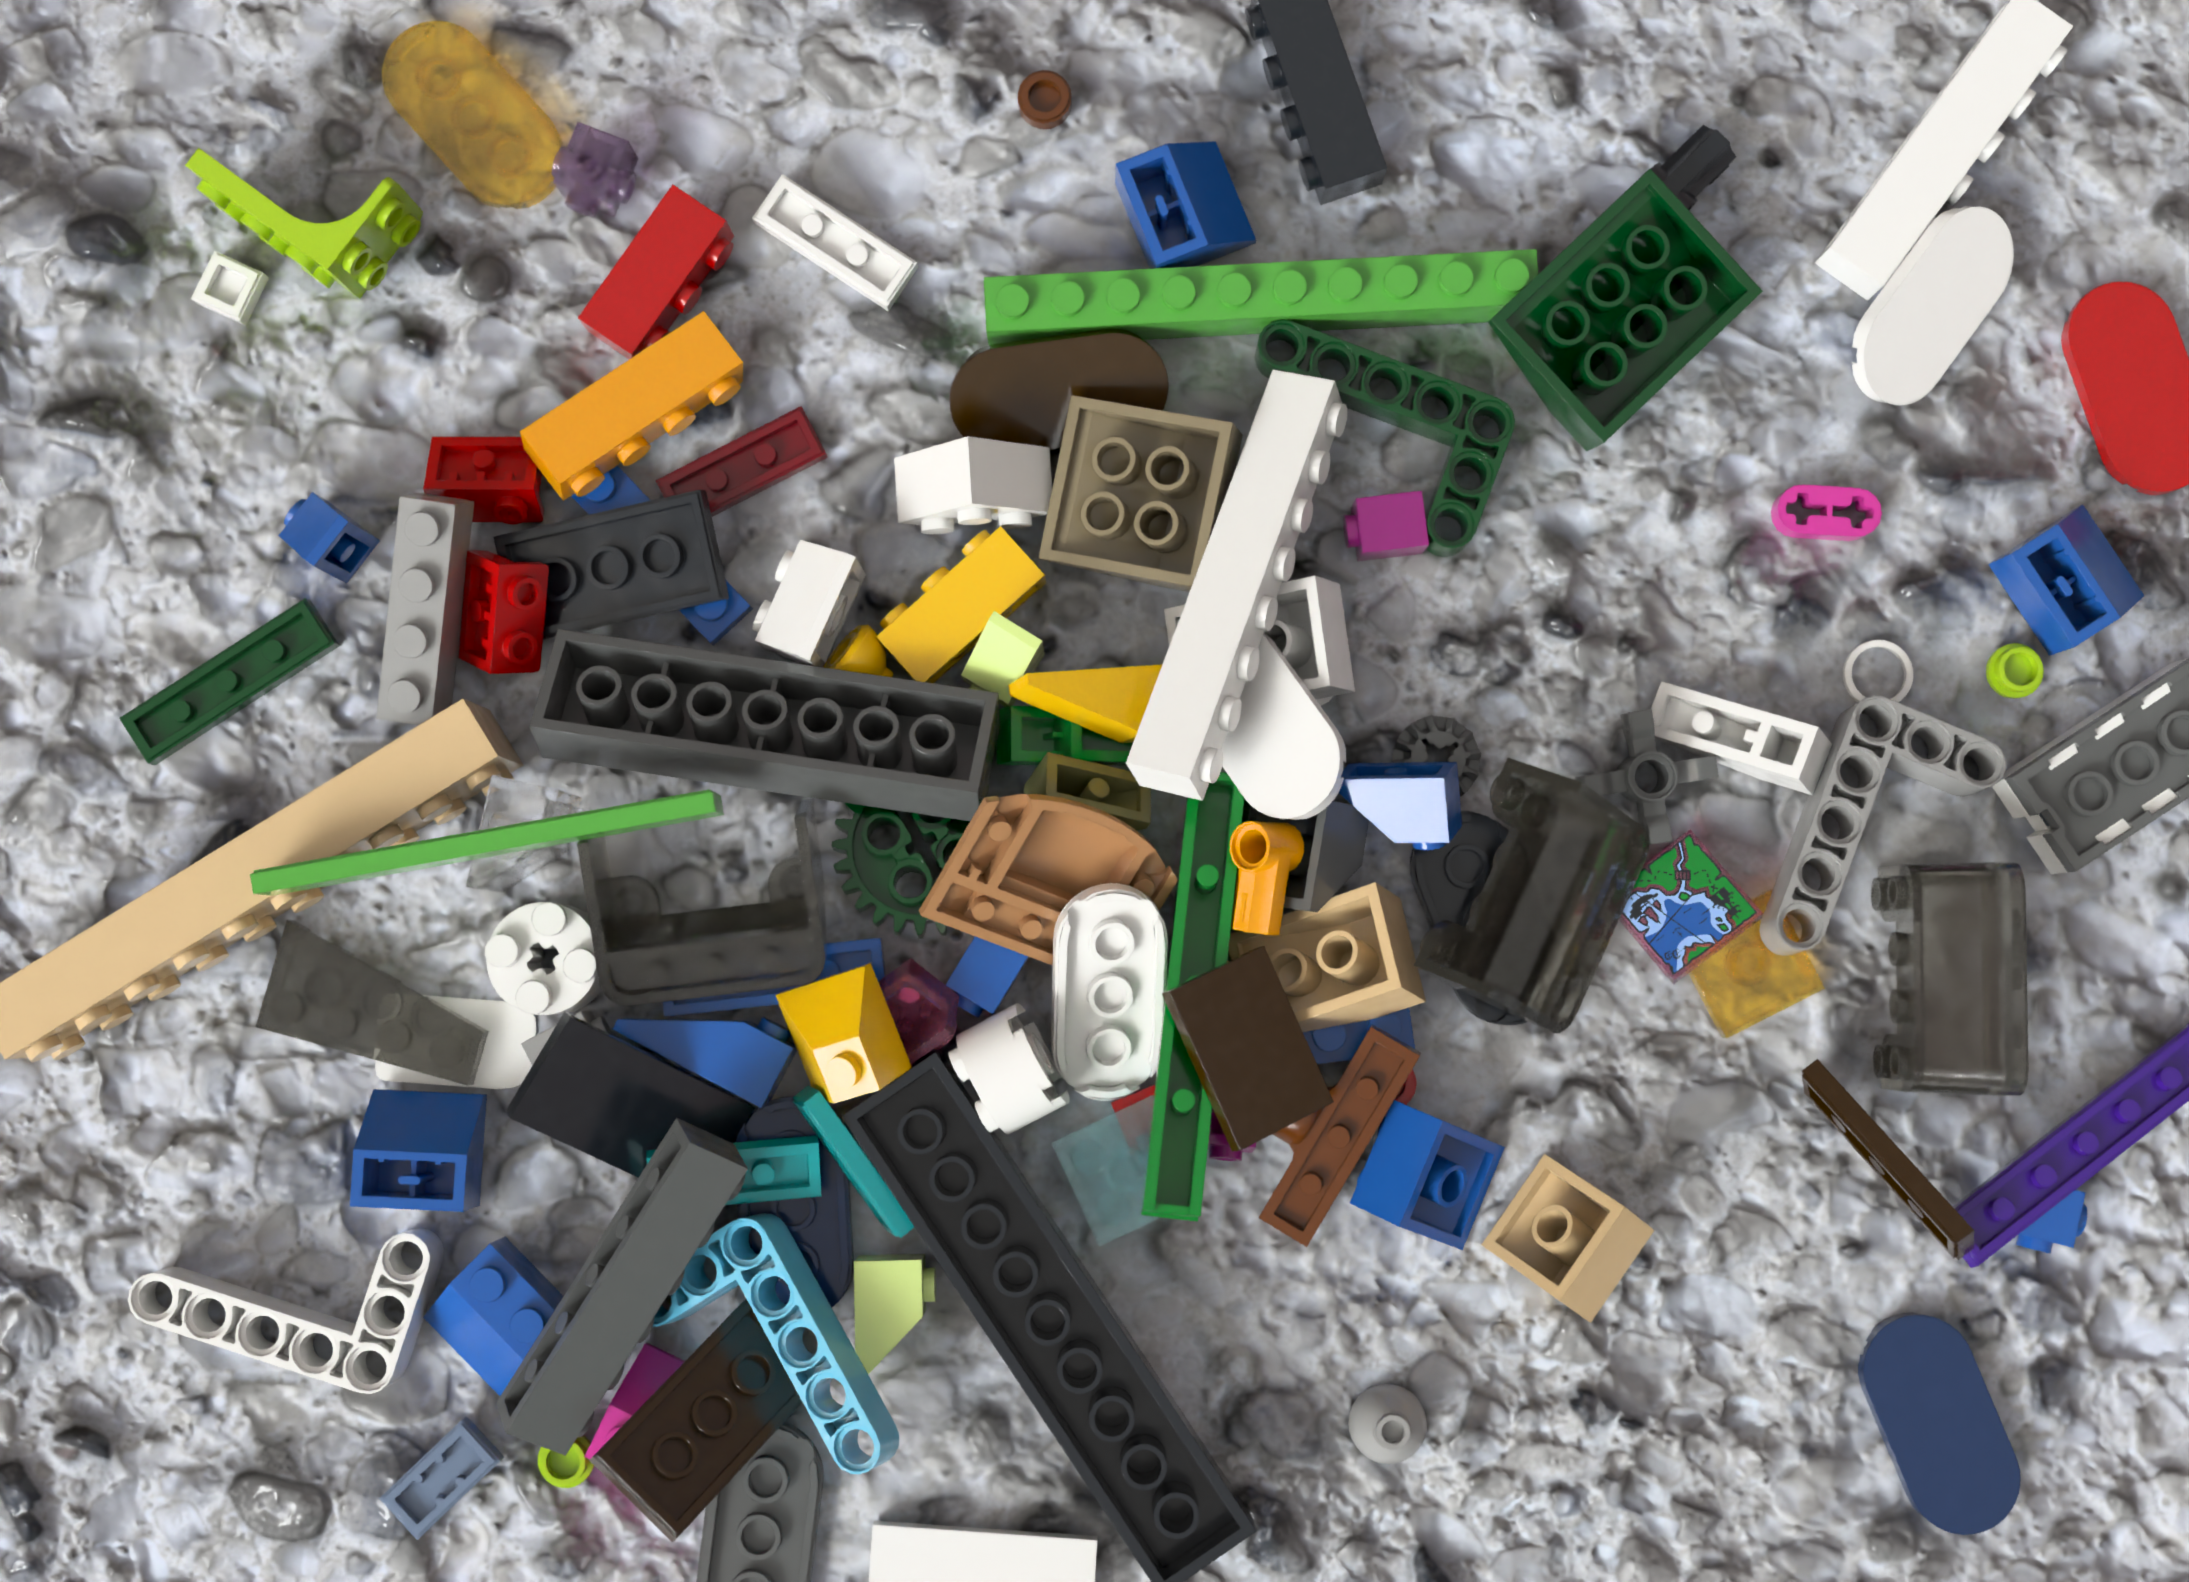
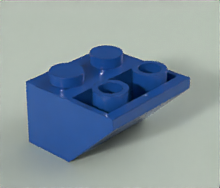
M1216 141L1167 143L1115 164V185L1149 269L1199 266L1256 244L1255 235Z
M2083 504L1988 564L2049 656L2076 647L2121 618L2144 597V594Z
M373 1089L353 1149L350 1207L465 1212L480 1206L487 1094Z

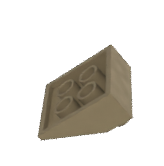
M1071 395L1038 558L1048 562L1145 584L1190 592L1235 472L1243 434L1232 422Z

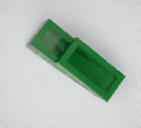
M1011 705L999 709L1000 729L997 739V765H1039L1047 752L1101 765H1127L1126 761L1133 742L1119 743L1035 706Z

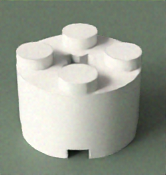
M550 902L531 903L509 913L495 928L485 946L487 971L496 992L505 1002L517 1010L534 1015L562 1014L564 1011L569 1013L589 1004L603 989L611 960V946L603 927L589 913L566 904ZM544 948L557 949L559 955L553 959V964L556 967L555 970L542 967L541 961L545 958Z
M1019 1003L957 1034V1048L948 1052L951 1064L959 1078L963 1082L970 1079L980 1097V1100L975 1102V1108L980 1120L990 1133L1000 1128L1009 1135L1070 1102L1068 1090L1059 1095L1057 1094L1053 1082L1062 1077L1057 1071L1052 1052L1034 1021L1023 1026L1017 1015L1026 1011Z

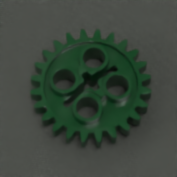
M988 785V788H987L986 797H987V794H988V792H989V785ZM845 803L847 809L853 814V818L836 819L835 825L840 831L847 834V838L832 841L831 846L834 851L846 854L847 858L838 861L833 866L836 874L853 875L841 886L845 895L859 891L862 892L855 904L856 910L861 913L874 906L876 910L873 915V923L877 927L883 924L889 916L894 918V933L898 936L904 931L907 923H914L918 939H923L927 924L935 923L941 936H946V925L920 915L919 909L935 881L922 855L919 853L909 855L914 851L913 841L896 810ZM910 813L922 839L926 843L936 841L931 845V850L938 868L942 871L945 866L947 853L956 847L970 821L944 818L936 823H928L922 820L917 813ZM891 825L900 832L897 844L886 850L873 847L870 843V836L873 831L879 826ZM914 872L923 875L927 880L925 890L919 896L905 898L896 891L897 882L904 874Z

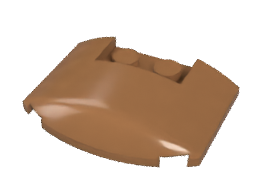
M1015 794L998 797L997 795L984 797L920 907L919 912L922 917L1053 966V935L1056 921L1065 905L1078 893L1100 884H1124L1143 892L1154 902L1160 911L1178 879L1170 865L1165 867L1154 845L1142 834L1115 816L1081 802L1047 795Z

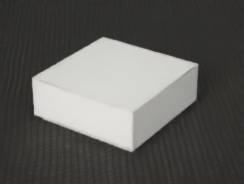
M214 251L191 300L198 305L246 326L269 277L259 270Z

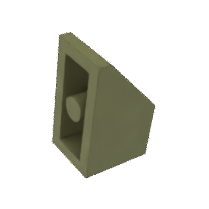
M1047 752L1024 785V794L1047 795L1081 802L1115 816L1136 831L1147 829L1151 824V788L1140 786L1131 771Z

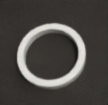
M1871 640L1854 648L1846 658L1843 666V682L1849 695L1856 702L1866 698L1856 689L1852 679V667L1858 655L1869 648H1883L1892 652L1903 666V684L1898 693L1890 698L1893 701L1900 702L1909 692L1913 682L1912 663L1905 651L1898 645L1886 640Z

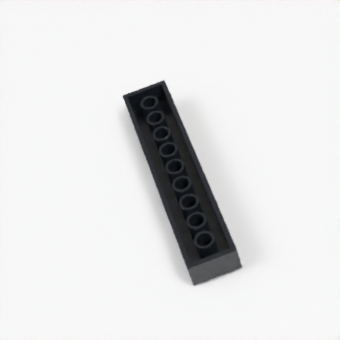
M941 1051L935 1052L842 1115V1119L1150 1581L1184 1582L1254 1534L1256 1527L1252 1515L994 1131L990 1133L985 1128L976 1111L975 1102Z

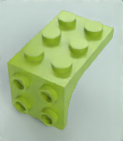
M200 148L195 151L185 164L188 169L201 179L196 189L214 202L215 206L240 225H246L266 244L284 257L288 256L306 273L329 289L336 281L359 299L366 290H372L381 283L387 273V263L399 247H405L414 240L421 227L422 209L390 177L384 178L367 201L351 215L330 223H312L300 220L287 213Z

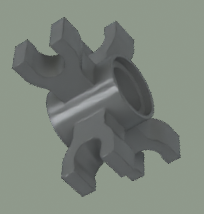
M1652 709L1621 714L1622 729L1629 756L1620 763L1617 771L1575 777L1578 799L1621 793L1629 801L1636 802L1641 845L1673 841L1664 799L1674 791L1679 783L1718 778L1716 756L1673 762L1670 757L1656 750ZM1642 762L1652 765L1658 777L1655 788L1649 793L1641 790L1635 780V772Z

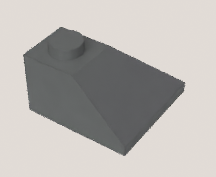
M1244 798L1242 823L1248 821L1289 823L1295 826L1301 833L1304 841V854L1299 865L1288 873L1284 908L1317 913L1362 866L1369 820L1354 806L1337 801H1332L1323 811L1310 818L1282 820L1257 811ZM1237 867V872H1236L1235 890H1236V883H1237V876H1238V869H1239L1238 867Z

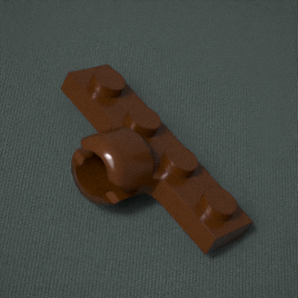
M1371 1025L1340 1080L1334 1086L1327 1087L1334 1102L1272 1134L1289 1144L1294 1153L1290 1165L1261 1212L1259 1219L1305 1247L1309 1245L1415 1066L1421 1052L1377 1026Z

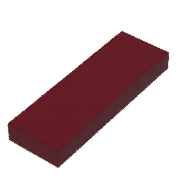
M802 406L655 481L664 498L700 489L706 490L711 516L713 517L828 458Z

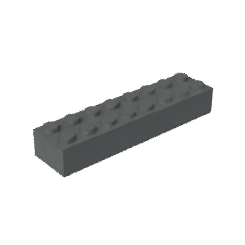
M558 629L529 727L542 758L971 821L982 800L986 797L1000 729L999 695L996 692Z

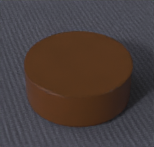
M1049 70L1036 71L1028 75L1022 81L1018 90V107L1021 116L1029 125L1038 129H1052L1062 124L1069 116L1072 107V94L1067 81L1058 73Z

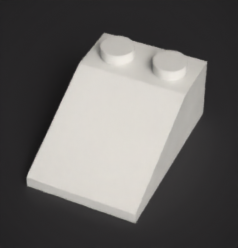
M1318 576L1281 583L1276 597L1278 610L1275 623L1270 631L1264 630V633L1274 641L1315 699L1355 692L1340 584ZM1185 604L1164 609L1169 646Z

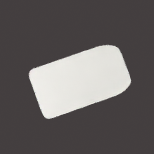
M400 993L387 994L383 997L380 1008L375 1063L376 1075L381 1080L392 1082L487 1089L514 1088L522 1084L532 1067L521 1043L536 1036V1018L533 1014L517 1010L505 1001Z

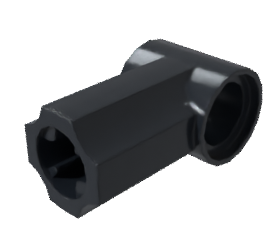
M1703 124L1663 164L1658 162L1651 170L1684 206L1690 210L1698 201L1696 197L1729 167L1736 158V155L1730 147V142L1717 129H1710Z

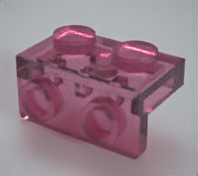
M910 958L878 981L911 1066L931 1050L941 1049L952 1039L957 1029L956 1017L959 996L921 965Z

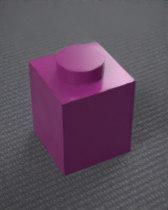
M1422 490L1356 498L1350 508L1351 514L1343 516L1346 547L1356 548L1357 562L1422 554L1429 546Z

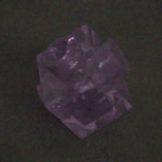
M577 122L568 146L560 147L555 156L552 166L553 183L564 199H566L564 204L575 212L592 218L596 217L597 212H601L615 218L620 203L627 204L633 194L636 185V173L633 171L639 158L628 140Z

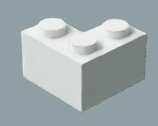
M967 436L894 458L898 523L921 525V533L923 534L953 532L954 523L979 525L989 523L992 520H999V527L1001 526L1003 529L1027 528L1032 526V518L1046 515L1048 512L1052 493L1050 447Z

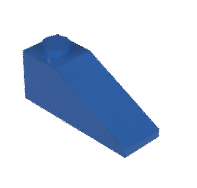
M762 1017L759 1024L753 1021L625 1018L617 1019L613 1030L760 1108L765 1107L771 1101L797 1052L795 1044L788 1041L791 1035L789 1029L766 1017Z

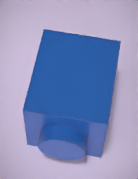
M974 937L945 984L955 991L950 1001L978 1018L984 1009L991 1014H995L1029 957Z

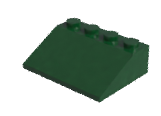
M1650 168L1494 315L1488 323L1549 412L1587 452L1605 443L1763 291Z

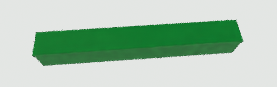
M1220 772L1217 781L1209 783L1203 801L1186 797L1166 991L1226 963L1228 959L1237 866L1230 855V840L1234 830L1238 825L1242 824L1244 797L1226 772ZM1165 1001L1141 1215L1198 1222L1202 1210L1212 1106Z

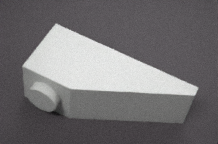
M1662 681L1651 707L1655 739L1701 757L1716 756V762L1760 780L1810 795L1814 794L1832 743L1818 726Z

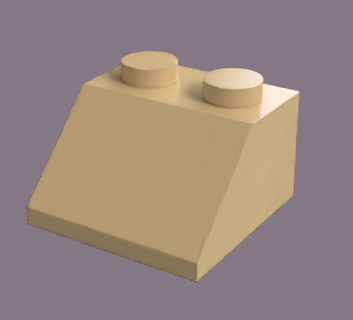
M1544 1154L1481 1245L1591 1323L1655 1230L1625 1206Z

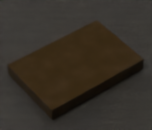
M1265 946L1246 952L1162 993L1232 1152L1241 1151L1334 1102Z

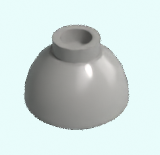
M1380 1384L1367 1389L1355 1400L1349 1414L1348 1425L1353 1443L1362 1454L1379 1463L1395 1464L1407 1460L1419 1450L1426 1436L1427 1421L1421 1402L1412 1392L1399 1385Z

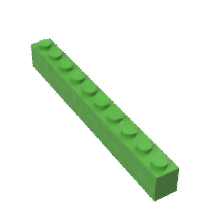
M1537 249L984 277L986 333L988 344L991 345L1103 329L1128 330L1140 336L1143 340L1260 334L1265 326L1277 320L1293 321L1317 331L1486 323L1538 275Z

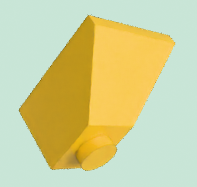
M871 963L803 984L775 995L810 1084L821 1092L827 1102L834 1104L881 1090L912 1068Z

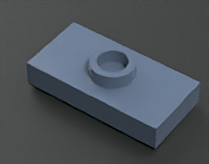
M466 1416L379 1499L418 1540L505 1457Z

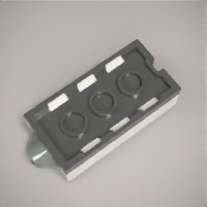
M2189 658L2170 663L2006 770L2001 781L1992 786L2013 819L2026 817L2035 830L2026 838L2050 874L2078 871L2189 798Z

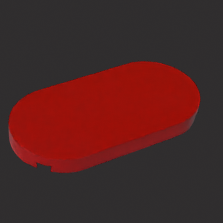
M2119 281L2101 285L2077 301L2069 314L2068 321L2064 323L2061 335L2064 357L2099 455L2109 474L2122 485L2128 484L2130 487L2138 489L2136 492L2147 495L2171 493L2189 484V357L2174 316L2168 305L2158 294L2145 286L2132 282Z

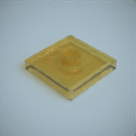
M1773 889L1747 900L1756 910L1757 914L1745 921L1729 935L1724 936L1721 941H1716L1717 944L1697 959H1693L1685 967L1722 1038L1727 1039L1825 989L1806 951L1788 956L1777 955L1768 950L1761 941L1760 923ZM1728 913L1727 919L1733 924L1734 929L1736 923L1733 919H1730L1731 915ZM1786 914L1782 925L1784 933L1792 941L1798 942L1800 939ZM1694 944L1693 948H1686L1685 965L1688 963L1690 951H1696V947H1710L1712 944Z

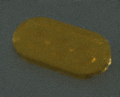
M427 21L406 29L393 41L386 52L382 65V84L389 102L475 198L491 207L522 209L541 202L555 189L560 181L563 170L564 148L560 133L545 112L471 32L451 22Z

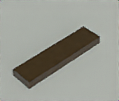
M1817 1059L1803 1069L1802 1081L1806 1096L1953 1259L1957 1258L1959 1260L1973 1250L1974 1229L1824 1065Z

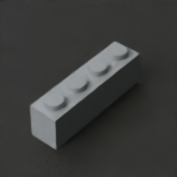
M415 493L399 497L376 719L420 725L452 705L462 619L466 557L470 546L474 501L425 493Z

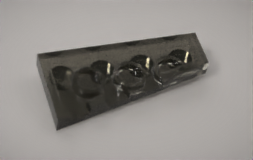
M286 920L255 1027L467 1086L474 1085L488 1030L430 997L421 995L388 973L377 970L353 956V953L314 934L309 928L295 920Z

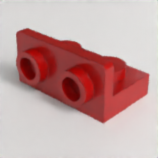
M432 436L423 486L425 494L474 501L472 522H503L516 525L523 522H542L544 518V507L539 495L542 473L524 450L521 437Z
M467 550L459 659L489 674L534 673L540 670L549 575L548 565L541 562H513L488 550Z

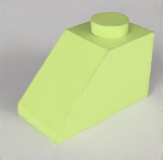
M994 611L961 674L962 679L970 685L969 689L996 692L999 695V704L1004 707L1013 706L1017 699L1010 696L1008 685L1027 673H1034L1045 655L1043 641Z
M925 1254L859 1255L854 1260L855 1352L868 1374L924 1316L926 1302H936V1269L926 1268Z

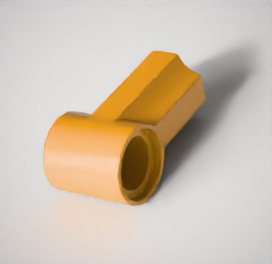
M1248 821L1238 825L1232 833L1230 855L1235 865L1239 868L1232 911V929L1247 933L1280 935L1288 873L1299 865L1304 854V841L1301 833L1295 826L1289 823Z

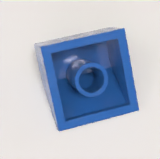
M1394 1100L1380 1123L1378 1136L1365 1167L1358 1176L1357 1186L1350 1204L1398 1227L1463 1250L1505 1147Z
M505 1236L490 1243L449 1283L423 1318L501 1396L560 1303L563 1295Z

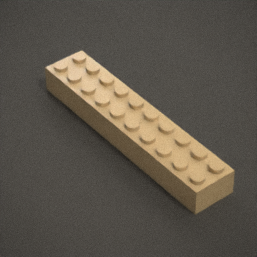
M462 698L1 981L0 1053L5 1060L29 1058L31 1062H36L47 1056H52L54 1060L67 1057L86 1044L82 1038L99 1026L102 1031H106L125 1022L134 1014L130 1007L147 997L150 1001H155L172 993L181 986L178 978L195 967L198 972H201L219 964L229 956L226 950L229 946L242 938L246 942H251L266 935L277 926L273 920L291 908L294 913L301 912L324 898L321 890L327 886L274 896L253 894L250 874L254 873L253 870L416 842L419 839L416 831L434 820L437 825H441L456 818L467 809L464 802L482 791L485 796H488L509 785L514 780L511 773L522 767L523 763L492 712L485 707Z

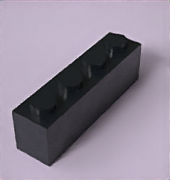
M1251 0L1250 7L1245 8L1248 29L1254 41L1262 39L1268 57L1262 60L1264 73L1272 91L1279 89L1285 104V108L1280 110L1282 124L1290 141L1297 139L1304 158L1298 160V166L1306 190L1311 191L1315 189L1319 203L1323 205L1382 185L1387 165L1328 0Z

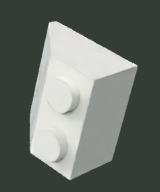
M803 540L799 541L795 552L787 550L776 571L775 580L781 583L772 602L765 600L755 617L752 628L758 632L755 642L762 648L798 664L823 667L833 650L866 576L857 558L848 553Z

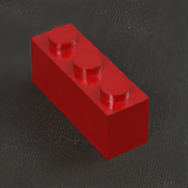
M672 184L578 316L579 321L589 333L628 359H631L669 334L670 331L668 329L680 313L686 315L698 302L702 293L700 284L710 270H719L729 258L734 246L731 242L734 234L727 220Z

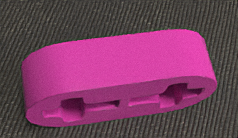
M1795 485L1781 493L1773 502L1771 508L1772 522L1779 532L1788 537L1803 539L1859 540L1876 529L1882 516L1881 504L1876 496L1868 490L1853 487ZM1797 498L1801 499L1802 508L1820 510V515L1808 516L1799 525L1796 524V516L1787 513L1786 507L1795 503ZM1852 502H1855L1856 511L1865 513L1866 519L1857 523L1855 528L1851 527L1850 518L1832 516L1833 511L1844 510Z

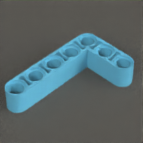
M762 1213L739 1218L714 1232L702 1248H697L685 1267L684 1277L679 1288L674 1294L670 1295L671 1306L669 1311L661 1305L654 1316L653 1327L685 1319L732 1289L740 1286L837 1465L850 1474H862L889 1461L899 1447L897 1426L785 1223L773 1214ZM752 1228L756 1229L762 1238V1249L759 1255L750 1248L748 1241ZM706 1257L711 1258L717 1269L714 1283L706 1277L704 1272ZM779 1277L788 1284L790 1290V1298L787 1305L780 1301L775 1291L776 1282ZM805 1328L810 1329L816 1335L818 1346L815 1355L810 1353L804 1346L803 1332ZM832 1378L838 1380L844 1387L846 1398L843 1405L837 1403L832 1398L830 1392ZM859 1430L867 1432L872 1438L874 1444L872 1456L865 1454L860 1449L858 1444Z

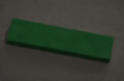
M304 598L119 719L146 762L151 765H157L340 645L312 601Z

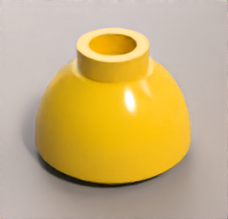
M868 624L858 625L850 631L823 665L824 668L886 677L893 676V672L886 667L885 648L876 637L878 635L876 631Z

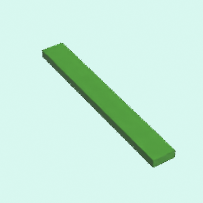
M708 789L253 870L254 873L250 874L253 894L274 896L724 815L721 795Z

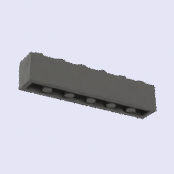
M679 1118L675 1119L496 1402L507 1434L566 1456L577 1437H582L588 1431L593 1421L594 1410L607 1390H612L618 1384L627 1358L636 1344L643 1342L649 1335L653 1327L654 1316L666 1297L674 1294L679 1288L684 1277L685 1267L697 1248H702L709 1241L714 1230L715 1220L727 1201L734 1199L740 1192L748 1168L733 1143Z

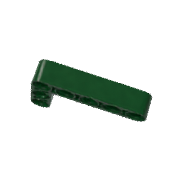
M1277 320L1265 326L1259 335L1254 358L1256 367L1268 379L1272 370L1324 378L1318 370V363L1326 359L1337 360L1344 366L1346 376L1335 382L1342 404H1346L1348 409L1450 446L1425 514L1429 546L1426 549L1435 556L1440 557L1454 556L1462 551L1476 533L1514 430L1515 418L1510 406L1492 395L1293 321ZM1272 341H1286L1293 347L1295 356L1288 361H1276L1270 357L1266 346ZM1377 378L1388 379L1396 387L1397 396L1389 400L1379 399L1371 392L1369 382ZM1427 397L1441 399L1447 406L1448 416L1442 419L1430 418L1422 410L1421 400ZM1478 416L1492 418L1498 425L1499 435L1491 439L1483 438L1475 431L1473 419ZM1460 466H1468L1474 469L1479 475L1480 487L1469 490L1459 486L1454 477V469ZM1443 516L1455 519L1461 527V538L1455 541L1441 538L1436 532L1435 520Z

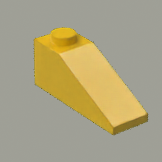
M1162 664L1027 673L1008 685L1009 694L1011 697L1119 743L1134 742Z

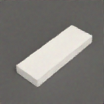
M783 174L752 217L754 224L888 312L919 268L915 260Z

